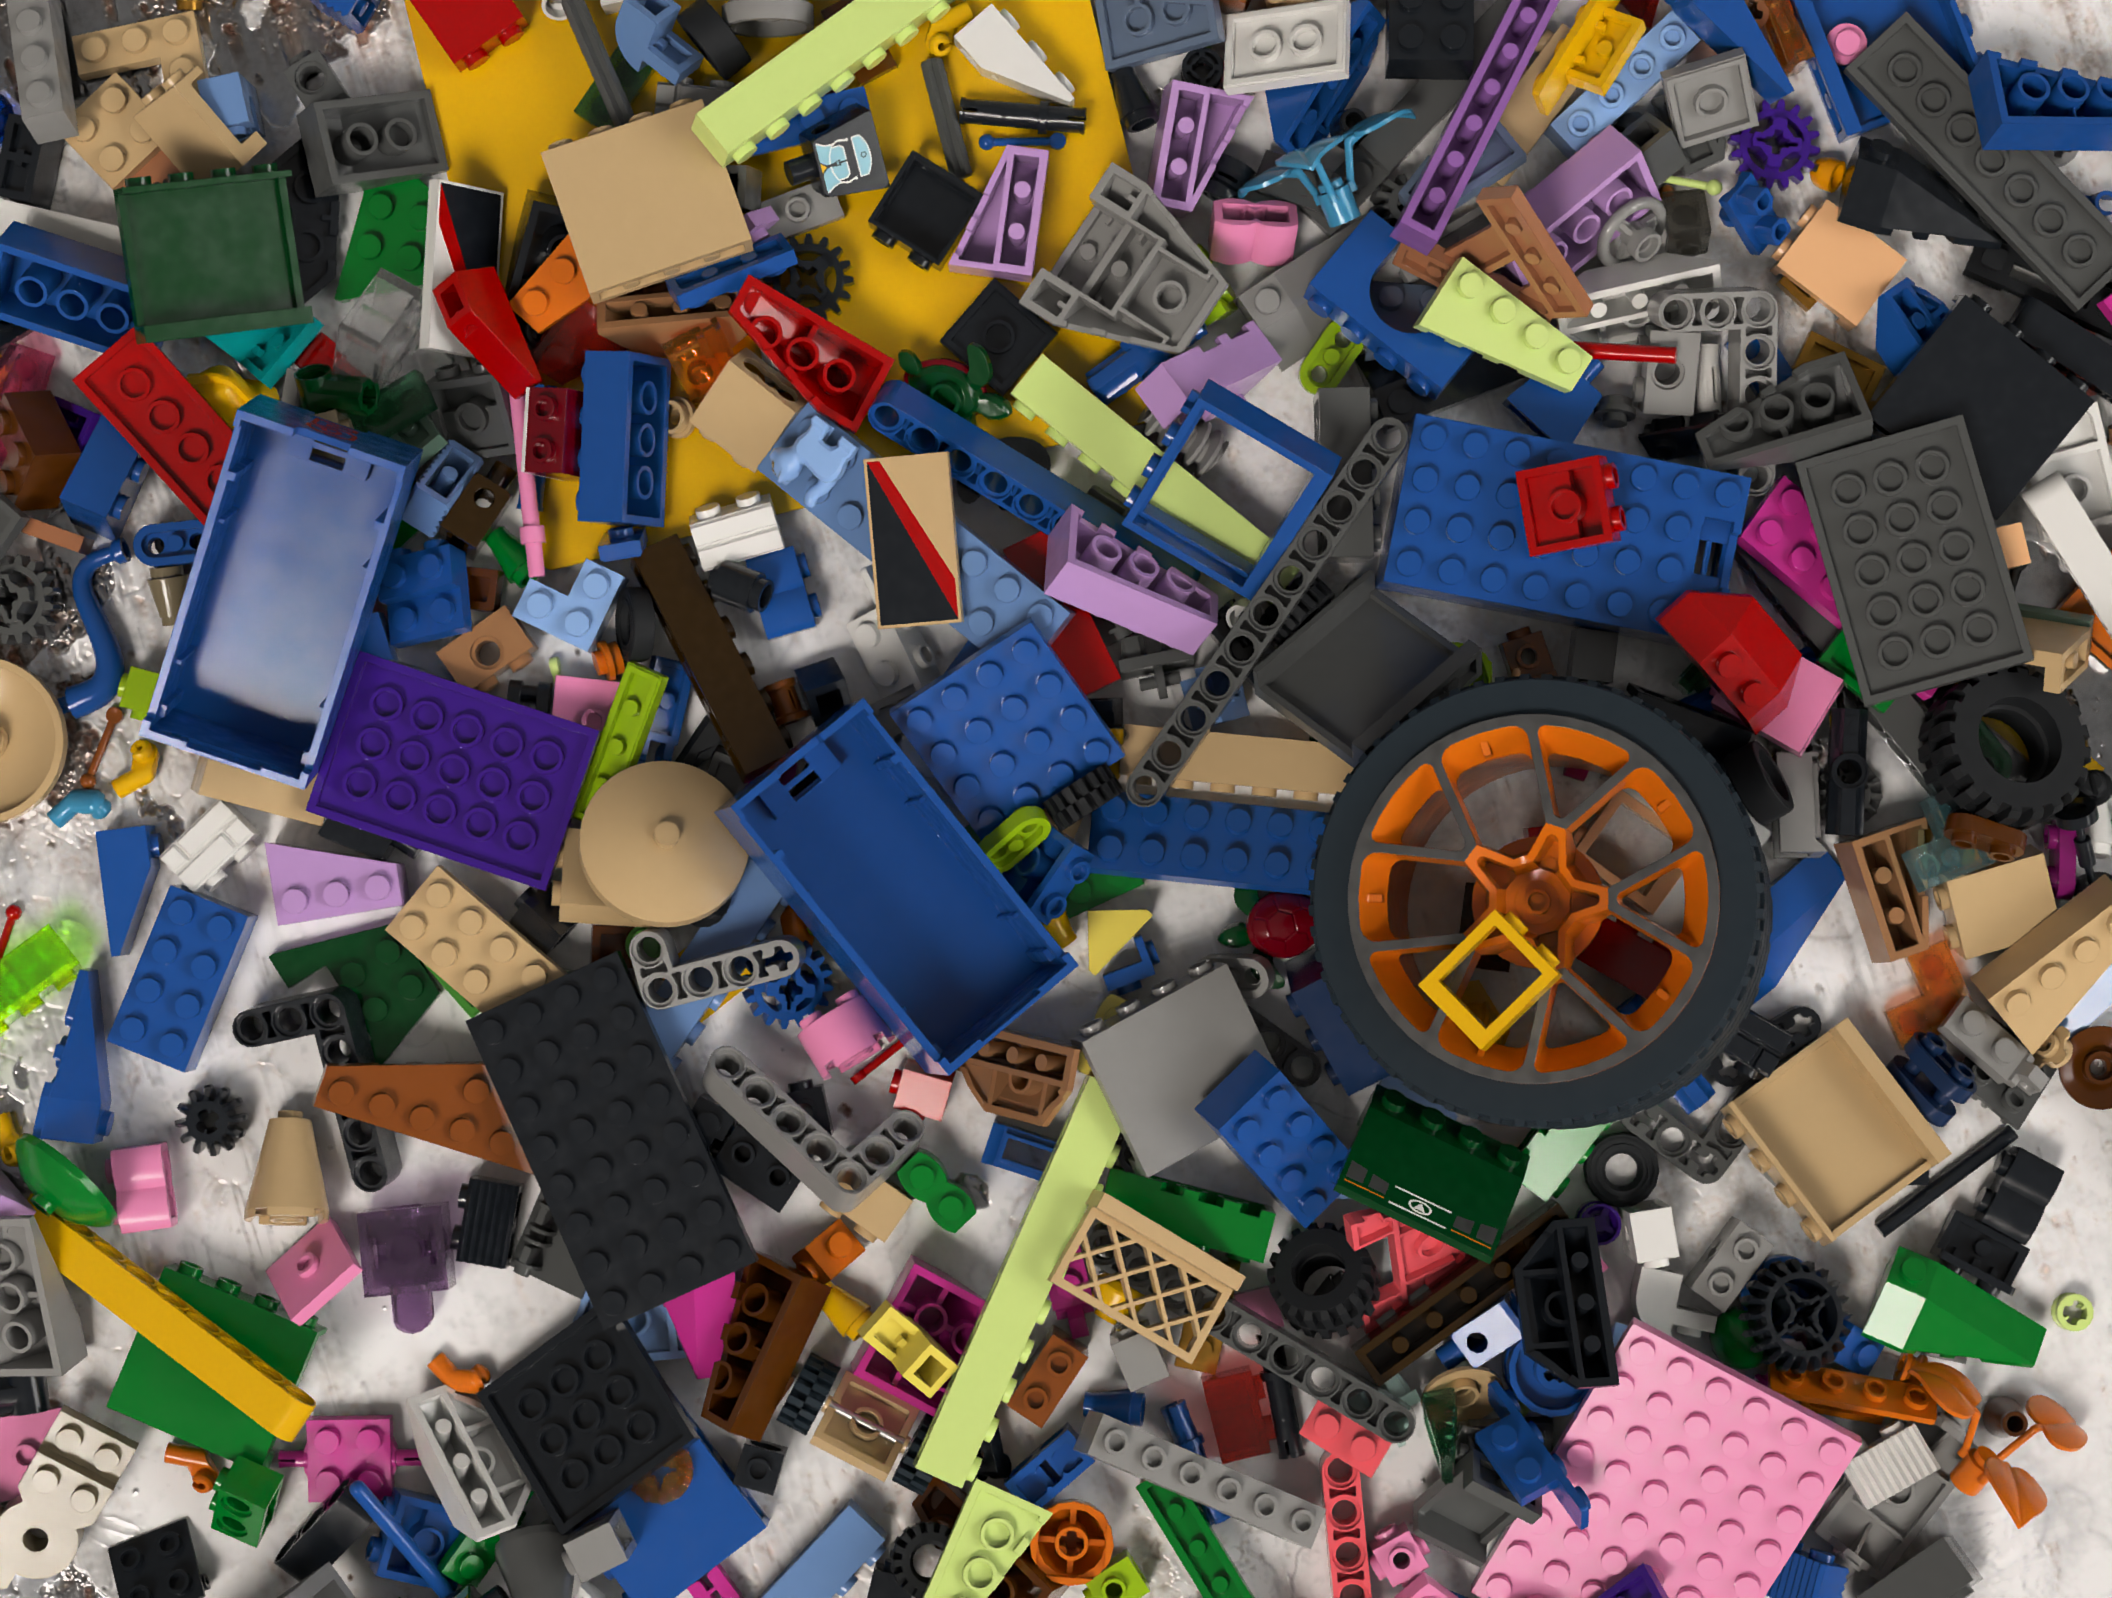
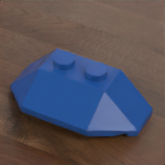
M1356 0L1351 3L1349 79L1265 91L1274 142L1286 154L1293 150L1307 147L1317 140L1327 138L1330 133L1332 119L1337 113L1346 108L1367 74L1378 45V35L1383 31L1386 19L1369 0Z
M1908 277L1878 297L1875 350L1894 377L1949 311L1943 301L1927 290L1915 286L1914 281Z

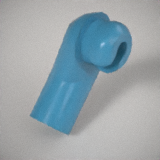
M74 789L48 811L47 816L55 825L62 828L78 813L91 814L95 819L105 818L111 811V802L105 799V794L99 790Z

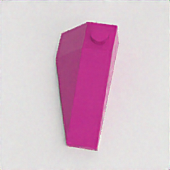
M735 1272L663 1304L675 1326L677 1337L696 1379L710 1378L714 1362L721 1360L724 1348L723 1340L720 1339L724 1323L730 1324L736 1299L731 1298L735 1284Z

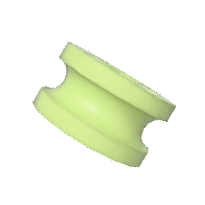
M2068 1292L2061 1294L2053 1301L2051 1306L2053 1321L2059 1327L2069 1331L2084 1330L2093 1319L2094 1310L2091 1302L2080 1294ZM2074 1300L2079 1303L2076 1305V1308L2082 1309L2080 1318L2073 1317L2071 1323H2068L2066 1320L2069 1316L2063 1315V1309L2065 1306H2072Z

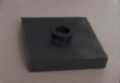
M994 278L940 339V343L967 366H969L968 344L975 342L984 347L993 366V377L988 385L1004 397L1058 333L1038 315L1020 305V299Z

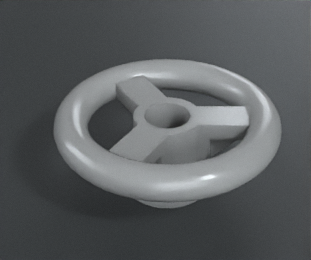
M1650 196L1638 197L1622 205L1610 216L1603 226L1597 241V255L1604 266H1611L1635 259L1638 262H1645L1658 252L1662 243L1661 236L1667 221L1666 209L1662 202ZM1642 209L1653 211V213L1640 221L1628 222L1625 220L1631 214ZM1617 230L1620 232L1621 243L1616 255L1612 256L1609 251V245L1614 232Z

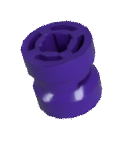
M1591 1200L1582 1204L1576 1211L1574 1219L1594 1217L1598 1245H1607L1619 1236L1621 1218L1618 1212L1610 1205L1599 1200Z

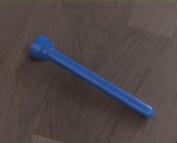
M361 1480L352 1482L349 1487L350 1494L437 1596L445 1598L456 1590L367 1485Z

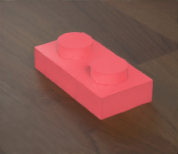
M1319 1400L1298 1433L1370 1478L1373 1477L1392 1445L1391 1442L1382 1439Z

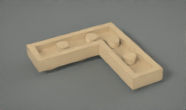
M194 10L72 36L77 71L83 81L109 76L114 72L123 73L160 64L165 81L179 68L187 74L198 65L204 72L192 82V87L200 95L197 80L209 78L199 20Z

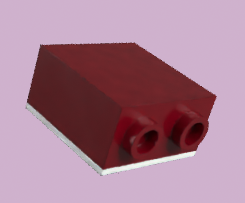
M526 387L521 472L560 481L579 482L580 468L577 457L581 448L582 426L579 420V413L583 405V392L570 388Z

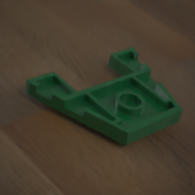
M388 925L274 953L269 956L288 989L293 988L325 966L338 986L351 988L360 1000L367 1031L372 1037L370 1042L374 1058L378 1064H385L400 1043L410 1034L443 993L426 966L385 930Z

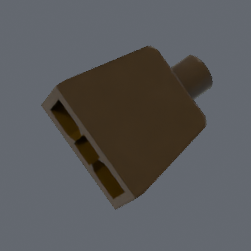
M496 460L486 477L476 472L440 524L438 539L447 540L449 544L465 551L466 557L474 561L485 544L486 538L494 530L510 504L512 495L507 489L517 476V472ZM478 499H486L491 505L483 508L478 506L476 501Z

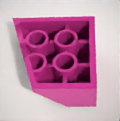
M912 1254L886 1299L906 1317H911L947 1351L956 1364L961 1357L986 1301L949 1274ZM863 1340L851 1362L854 1375L933 1417L951 1379L950 1377L930 1399L906 1380L889 1359L865 1340Z

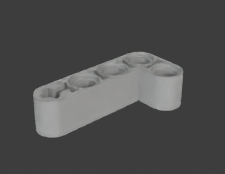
M651 926L635 935L629 946L630 958L641 996L649 1007L657 1010L671 1008L787 977L798 970L806 958V948L803 942L793 935H781L683 962L679 960L671 933L662 927ZM645 937L655 938L661 946L659 957L653 958L645 953L643 949ZM781 946L784 952H792L793 958L787 962V965L784 960L780 959L766 966L765 958L775 955L781 950ZM743 956L751 961L753 965L752 976L744 977L737 973L734 966L736 957ZM697 967L706 968L711 972L713 976L711 987H702L696 982L694 972ZM656 978H664L670 982L673 991L670 998L660 997L656 993L654 988Z

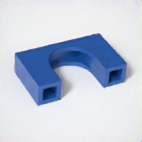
M1370 210L1312 279L1303 297L1308 300V306L1313 312L1322 318L1329 317L1341 326L1340 330L1347 339L1355 344L1362 343L1374 353L1375 360L1381 366L1388 370L1395 369L1407 379L1408 386L1415 393L1423 397L1428 395L1435 401L1475 352L1465 347L1459 348L1445 342L1444 338L1431 332L1406 333L1398 331L1384 323L1377 315L1370 299V283L1397 251L1401 242L1390 237L1394 227Z

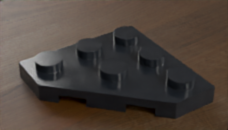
M301 138L272 163H277L278 171L292 170V176L286 177L305 304L336 278V243L339 229L340 202L339 195L315 197Z

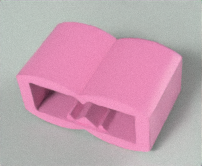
M1225 198L1213 201L1208 235L1209 259L1225 265L1242 264L1252 261L1267 267H1275L1293 261L1298 230L1297 205L1278 200L1253 203L1243 199Z
M167 1141L120 1147L111 1150L110 1158L105 1160V1174L107 1182L109 1184L114 1183L116 1200H112L111 1204L118 1218L113 1224L120 1225L121 1233L126 1234L170 1228L178 1224Z

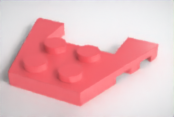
M1372 1208L1349 1212L1343 1215L1346 1240L1354 1251L1388 1236L1393 1281L1378 1288L1380 1297L1379 1301H1371L1375 1308L1371 1317L1365 1314L1362 1316L1364 1324L1361 1328L1366 1334L1380 1326L1376 1320L1393 1308L1397 1313L1409 1304L1408 1296L1421 1286L1426 1284L1430 1289L1473 1257Z

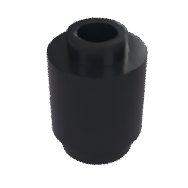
M729 560L724 561L720 566H715L708 579V588L711 589L712 599L748 613L754 611L763 612L769 605L773 595V581L766 579L764 573Z

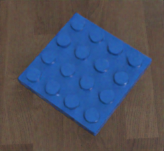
M1031 617L890 708L889 713L981 841L1016 809L1023 806H1038L1043 809L1045 808L1042 804L1067 786L1104 763L1109 767L1125 756V750Z

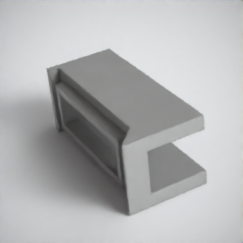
M1781 747V752H1776L1772 759L1788 785L1793 798L1794 808L1790 813L1772 822L1773 859L1821 858L1828 851L1818 841L1821 838L1818 763H1813L1819 756L1818 752H1806L1805 750L1802 757L1799 758Z

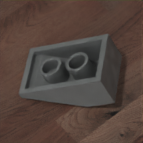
M430 89L313 102L296 116L315 197L360 192L445 173L449 170Z

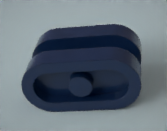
M1915 1032L1904 1045V1050L1910 1059L1896 1055L1887 1064L1886 1068L1924 1118L1937 1127H1944L1956 1114V1108L1952 1101L1964 1104L1977 1091V1085L1974 1081L1975 1075L1969 1067L1961 1062H1957L1947 1052L1946 1043L1938 1035L1932 1032Z

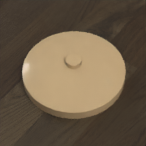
M0 659V823L26 814L40 804L52 791L65 764L68 734L63 711L50 688L28 669L16 663Z
M651 761L637 764L611 777L598 789L585 810L579 833L581 866L595 894L604 904L622 917L653 927L688 925L717 911L737 889L743 877L749 856L714 813L733 797L732 793L707 772L697 767L674 761Z

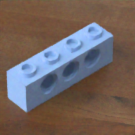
M1671 10L1640 39L1605 97L1586 90L1548 126L1544 135L1569 159L1585 146L1592 137L1598 135L1610 124L1613 126L1661 81V71L1676 67L1694 50L1701 40Z

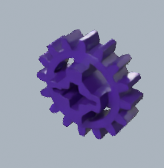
M1780 99L1774 109H1771L1770 104L1763 100L1759 104L1757 117L1758 122L1768 120L1766 130L1749 133L1752 129L1749 128L1739 131V134L1731 135L1727 140L1728 144L1737 148L1728 155V159L1731 161L1739 160L1741 164L1735 171V174L1738 176L1742 171L1752 172L1757 181L1763 182L1762 187H1767L1769 190L1774 183H1777L1779 190L1785 191L1789 187V178L1795 184H1799L1804 180L1800 169L1810 172L1815 167V164L1808 157H1815L1820 153L1819 147L1811 145V142L1820 135L1819 131H1808L1807 126L1813 120L1811 115L1801 120L1797 116L1800 111L1799 105H1795L1790 111L1785 110V101ZM1787 125L1794 129L1798 137H1794ZM1771 138L1776 139V146L1782 147L1776 154L1772 153V146L1766 144ZM1749 154H1753V155H1754V157H1755V158L1757 159V161L1760 163V167H1758V166L1752 161V159H1751V157H1750ZM1784 159H1798L1793 167L1779 172Z

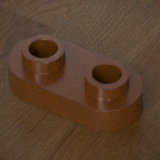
M1951 813L1946 816L1943 835L1951 840V845L1961 849L1975 848L1987 852L1991 859L2000 862H2012L2015 857L2024 855L2027 835L2024 832L1973 814Z

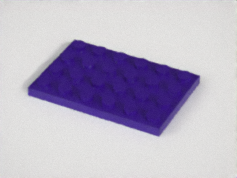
M359 651L305 811L543 891H548L601 731Z

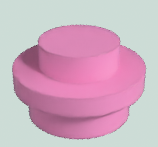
M1839 24L1826 36L1837 65L1848 66L1867 48V38L1864 32L1854 24Z

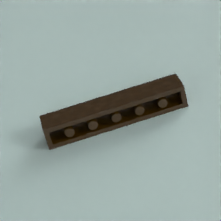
M676 533L646 547L641 556L631 558L630 567L640 586L648 589L652 598L654 613L742 783L745 784L761 775L794 747L785 726H777L770 713L774 711V706L769 694L764 688L758 690L751 676L755 674V669L749 656L745 651L739 654L732 640L736 638V633L729 618L726 615L720 617L713 603L717 601L712 599L711 589L708 588V579L701 581L695 569L698 566V560L689 543L682 544Z
M1550 1199L1501 1236L1490 1264L1472 1257L1410 1302L1406 1307L1392 1315L1372 1332L1350 1346L1378 1387L1514 1288L1512 1270L1553 1220L1570 1219L1558 1202Z

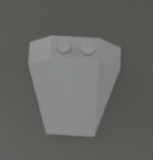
M1111 162L1089 195L1094 207L1052 270L1049 272L1041 267L1019 300V304L1057 327L1180 355L1186 351L1229 285L1180 226L1179 222L1162 204L1149 185Z

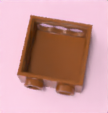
M1053 1324L1016 1379V1387L1006 1405L1042 1429L1087 1361L1088 1346L1077 1339H1073L1070 1334Z

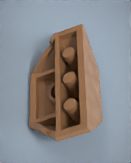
M662 281L597 303L598 335L633 352L665 357L729 351L748 334L728 313L738 292H726L709 299L701 307L687 308L681 311L669 294L666 282Z
M1003 1029L957 1070L963 1073L969 1089L984 1111L1041 1127H1048L1073 1092L1080 1047L1026 1032Z

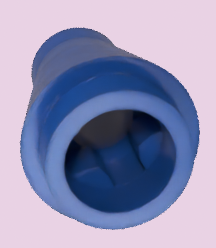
M1129 1389L1095 1393L1086 1392L1083 1403V1416L1086 1417L1088 1411L1091 1410L1106 1414L1131 1426L1142 1427L1146 1405L1145 1393L1130 1392Z

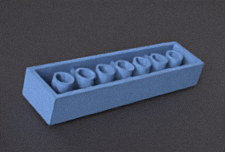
M807 402L758 465L757 469L872 561L863 459L882 458V456L852 432L819 414ZM817 415L835 428L826 441L830 446H836L839 438L845 436L858 446L859 450L849 460L842 478L837 481L827 494L817 500L815 507L810 508L804 504V496L807 490L818 482L816 476L806 466H803L800 475L789 484L778 483V478L772 473V461L769 455L776 447L792 446L796 439L810 427L811 418ZM955 516L964 622L948 624L981 650L1031 617L1051 646L1076 613L1063 602L1044 594V587Z

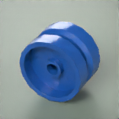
M1522 1339L1503 1352L1501 1358L1503 1378L1516 1398L1531 1411L1548 1417L1568 1416L1577 1411L1589 1389H1574L1554 1374L1545 1373L1548 1370L1524 1355Z

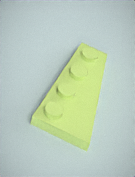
M1465 257L1456 259L1413 325L1415 329L1438 335L1444 338L1445 342L1459 348L1465 347L1483 355L1482 358L1496 364L1502 363L1517 370V373L1563 393L1573 390L1593 359V356Z
M975 1478L922 1598H988L1053 1513Z

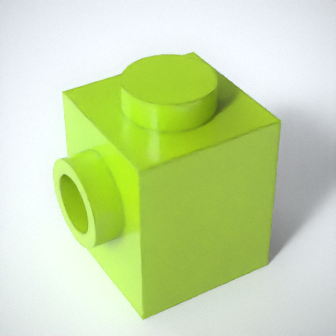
M131 666L129 673L122 675L117 692L118 697H121L119 706L132 710L130 718L142 721L147 716L159 673Z
M1126 1548L1112 1557L1106 1568L1099 1575L1093 1577V1580L1086 1583L1087 1588L1082 1590L1085 1598H1141L1150 1592V1587L1147 1579Z

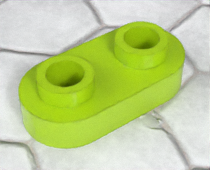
M1334 321L1326 326L1300 364L1298 370V379L1305 391L1313 395L1316 394L1318 388H1336L1364 347L1362 343L1355 344L1351 341L1345 348L1338 347L1335 343V336L1341 332V326ZM1316 366L1322 367L1326 372V378L1322 382H1316L1312 379L1311 372Z
M1023 806L1016 809L997 828L985 836L978 845L1000 873H1003L1014 867L1048 837L1051 831V824L1042 808L1038 806Z

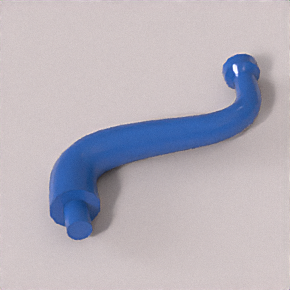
M123 537L113 540L109 547L86 555L80 560L74 570L72 578L73 597L89 636L96 660V669L90 679L66 687L65 696L57 698L63 714L71 712L76 719L99 710L110 703L116 697L119 682L125 673V661L120 644L94 593L92 582L95 571L101 566L113 561L119 564L131 561V552Z

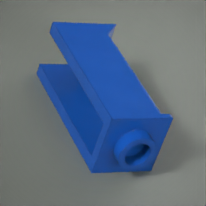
M994 1119L981 1163L993 1165L1039 1181L1044 1170L1002 1157L1008 1138L1049 1152L1053 1151L1057 1139Z

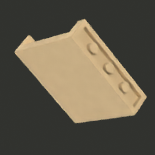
M691 98L681 99L672 103L669 106V110L654 115L652 112L639 113L631 117L627 124L615 128L611 125L600 126L591 130L588 133V137L572 141V139L558 140L550 144L548 150L540 152L593 305L754 251L752 238L727 168L721 167L691 130L696 113L705 108L702 99L693 101Z
M1848 1017L1774 1070L1769 1078H1763L1720 1110L1725 1116L1722 1122L1727 1131L1735 1139L1741 1138L1750 1149L1748 1157L1760 1173H1768L1777 1185L1774 1187V1192L1779 1200L1787 1208L1793 1206L1802 1218L1800 1226L1804 1233L1814 1243L1819 1241L1823 1247L1835 1241L1838 1236L1952 1154Z

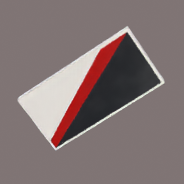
M443 179L429 180L420 349L475 358L448 329L432 290L455 271L494 266L499 277L503 192Z

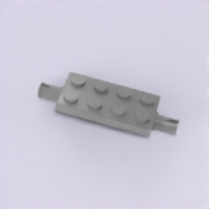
M1982 1395V1401L1976 1406L1978 1410L1988 1401ZM1945 1411L1944 1414L1938 1413L1934 1425L1914 1422L1941 1468L1868 1510L1863 1507L1850 1483L1847 1482L1811 1529L1834 1547L1832 1550L1836 1555L1834 1563L1844 1566L1849 1570V1574L1846 1576L1847 1581L1855 1570L1860 1572L1862 1569L1878 1582L1886 1577L1955 1488L1950 1479V1472L1962 1460L1957 1451L1963 1446L1967 1433L1964 1429L1970 1423L1971 1418L1960 1419L1953 1417ZM1902 1420V1422H1903L1904 1424H1906L1907 1422H1909V1421H1906V1420ZM1972 1442L1971 1449L1978 1448V1446Z

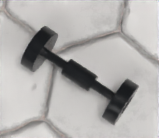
M2075 798L2071 803L2064 806L2061 811L2054 814L2056 825L2060 829L2076 831L2077 837L2074 838L2077 858L2079 866L2084 868L2086 873L2076 878L2073 897L2104 874L2112 881V875L2109 873L2094 872L2093 866L2096 864L2092 841L2091 837L2086 835L2084 830L2093 825L2099 818L2096 802L2090 798Z

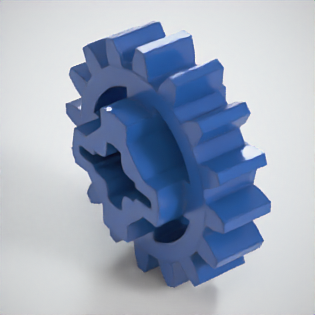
M806 940L803 942L806 948L804 963L812 968L813 974H809L807 970H801L800 967L787 977L747 987L749 989L742 992L746 1003H752L749 1008L753 1015L756 1017L763 1013L762 1018L768 1026L775 1019H778L781 1028L787 1029L789 1020L794 1019L800 1027L799 1022L803 1020V1016L816 1012L815 1007L817 1004L821 1006H828L829 1004L823 992L832 991L834 988L831 981L826 979L833 974L828 963L823 964L825 957L822 952L817 950L812 953L813 948ZM781 947V950L775 955L765 958L766 966L780 959L784 960L787 965V962L793 958L792 952H784ZM747 960L745 964L749 971L753 973V965L750 960ZM747 974V975H743V976H744V977H750V976H752V974ZM792 976L794 981H788V979ZM761 992H765L767 996H774L775 1005L767 1002L762 997Z

